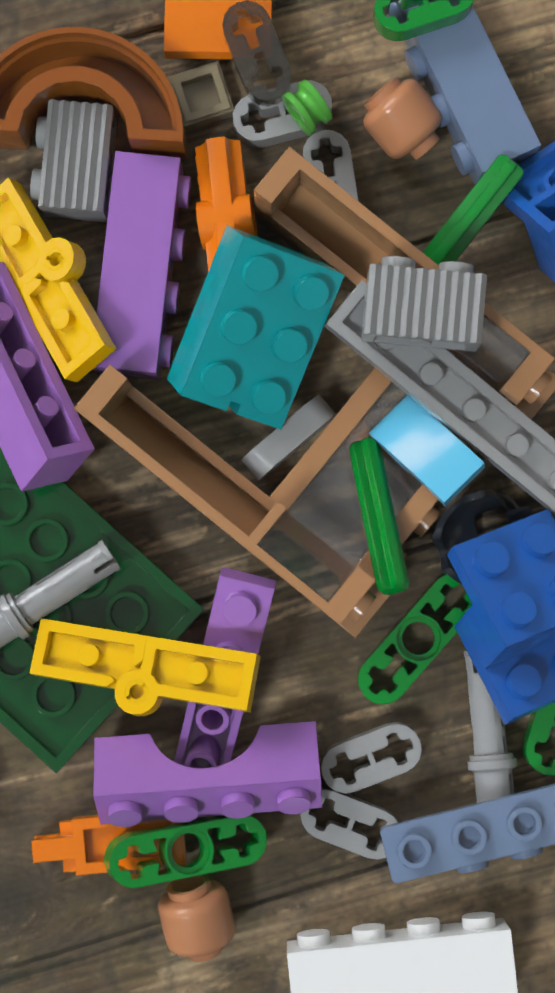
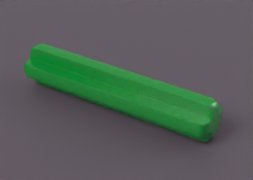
M498 155L422 253L437 265L441 262H456L523 178L524 171L521 166L506 155Z
M364 438L361 441L351 443L349 454L374 578L376 580V588L383 595H393L407 590L409 578L381 447L374 438Z

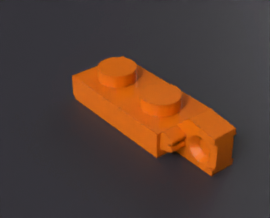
M98 814L73 817L71 820L59 822L60 833L34 836V840H31L33 863L63 860V872H76V876L108 873L104 864V855L109 843L115 837L124 833L176 824V822L169 820L142 821L135 826L118 827L112 824L101 825ZM185 834L178 837L172 847L173 859L179 865L187 864ZM160 839L154 840L158 851L154 853L141 854L134 849L133 845L127 847V857L119 859L118 866H123L127 870H136L137 863L154 859L159 863V867H165L159 856Z

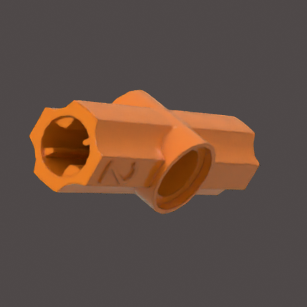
M225 136L206 139L202 145L195 147L197 179L201 201L196 202V216L201 244L207 254L208 272L227 225L258 237L251 194L247 192L242 145L240 140H231Z

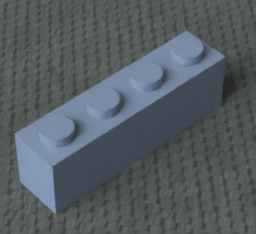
M448 0L451 6H457L458 0ZM398 2L390 3L389 14L386 17L395 16L399 24L405 23L408 11L419 7V5L408 9H401ZM473 5L466 18L460 22L404 40L408 47L404 51L408 68L415 80L418 81L423 78L431 98L440 111L442 121L439 128L447 127L454 141V145L451 146V154L458 170L463 176L469 173L475 185L498 155H506L517 164H520L538 152L541 143Z

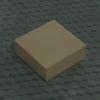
M219 61L168 77L178 99L185 132L233 117L234 107Z

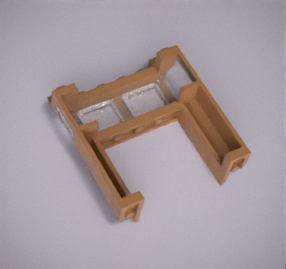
M290 146L254 189L256 218L301 254L324 262L344 274L341 286L350 293L361 280L367 284L370 264L377 263L381 265V258L407 257L416 261L415 268L439 269V265ZM486 303L484 308L482 344L477 351L446 349L531 420L555 391V374L548 369L555 358ZM111 365L105 369L74 407L86 420L353 637H357L390 596L383 595L376 588V580L374 578L349 454L351 443L361 441L364 438H371L369 432L407 396L405 392L374 368L270 497L134 388L129 380ZM453 433V434H454L459 440H461L473 453L476 454L477 451H475L471 446H469V445H468L466 442H464L460 437H458L455 433ZM381 447L402 545L413 531L422 537L440 515L441 511L434 506L438 499L410 472L407 473Z

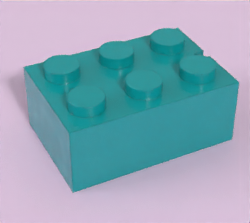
M227 225L167 380L183 397L227 411L228 407H230L239 416L281 430L345 275L324 262Z

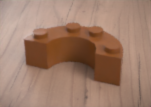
M61 27L25 37L0 54V148L29 150L38 116H46L48 101L55 99L58 101L97 102L102 105L107 103L113 105L116 115L122 119L127 128L128 140L133 153L178 157L181 160H187L186 133L178 99L173 87L157 63L135 44L120 36L95 28Z

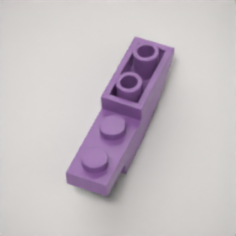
M222 567L203 645L258 654L277 581ZM188 702L174 762L191 768H211L230 762L244 711Z

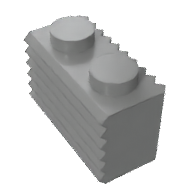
M51 99L48 101L47 116H38L36 146L38 149H44L42 169L34 168L32 171L30 194L32 201H39L38 207L44 217L107 222L118 118L113 105L108 103L102 105L97 102L91 104L88 102L80 103L77 101L69 102Z
M400 256L381 258V265L377 263L370 264L367 274L362 342L476 352L481 346L487 274L473 273V265L455 261L439 263L438 270L415 268L416 261L414 259Z

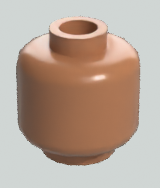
M397 77L392 78L363 105L368 110L363 119L365 129L383 151L393 159L402 158L410 153L417 160L440 140L434 131L439 127L442 115L430 95L414 79L400 82Z
M206 874L172 881L168 884L167 891L161 896L157 905L166 944L171 952L180 957H189L194 962L212 960L221 953V948L225 947L234 936L236 925L228 893L222 883L210 879Z

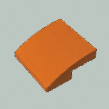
M165 0V59L271 60L272 0Z

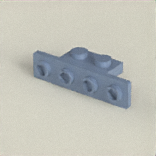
M555 784L381 827V839L392 881L394 883H401L457 869L458 873H469L488 867L490 860L510 856L512 860H521L543 853V847L555 845Z

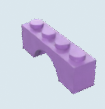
M316 721L260 725L254 741L244 753L226 764L211 768H191L170 760L157 748L150 734L94 738L93 797L100 824L131 827L142 821L169 820L176 823H185L197 817L224 815L228 818L239 819L260 812L280 811L285 814H300L308 809L322 808Z

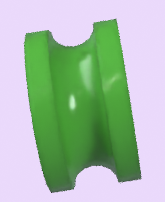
M303 79L298 83L299 90L296 93L292 94L287 91L281 98L296 124L304 133L311 136L317 131V123L323 122L327 124L333 117L320 93L309 81Z

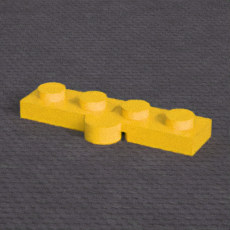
M8 177L0 184V262L5 263L37 331L64 379L78 382L117 349L78 283V279L82 276L86 267L85 253L79 245L60 237L52 238L22 184Z
M41 618L29 674L115 689V699L118 706L123 711L135 716H147L154 713L160 707L163 698L251 713L261 656L255 653Z

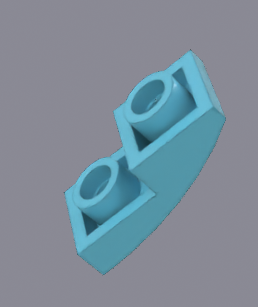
M408 395L369 432L371 438H374L407 473L410 472L445 507L485 468V463Z

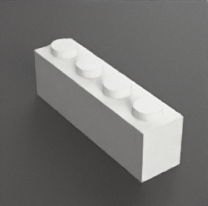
M493 912L467 913L462 915V922L441 925L438 918H417L407 921V928L385 930V925L380 923L361 924L352 927V934L330 936V931L327 929H311L297 933V940L287 941L291 993H518L511 929L503 918L495 919Z

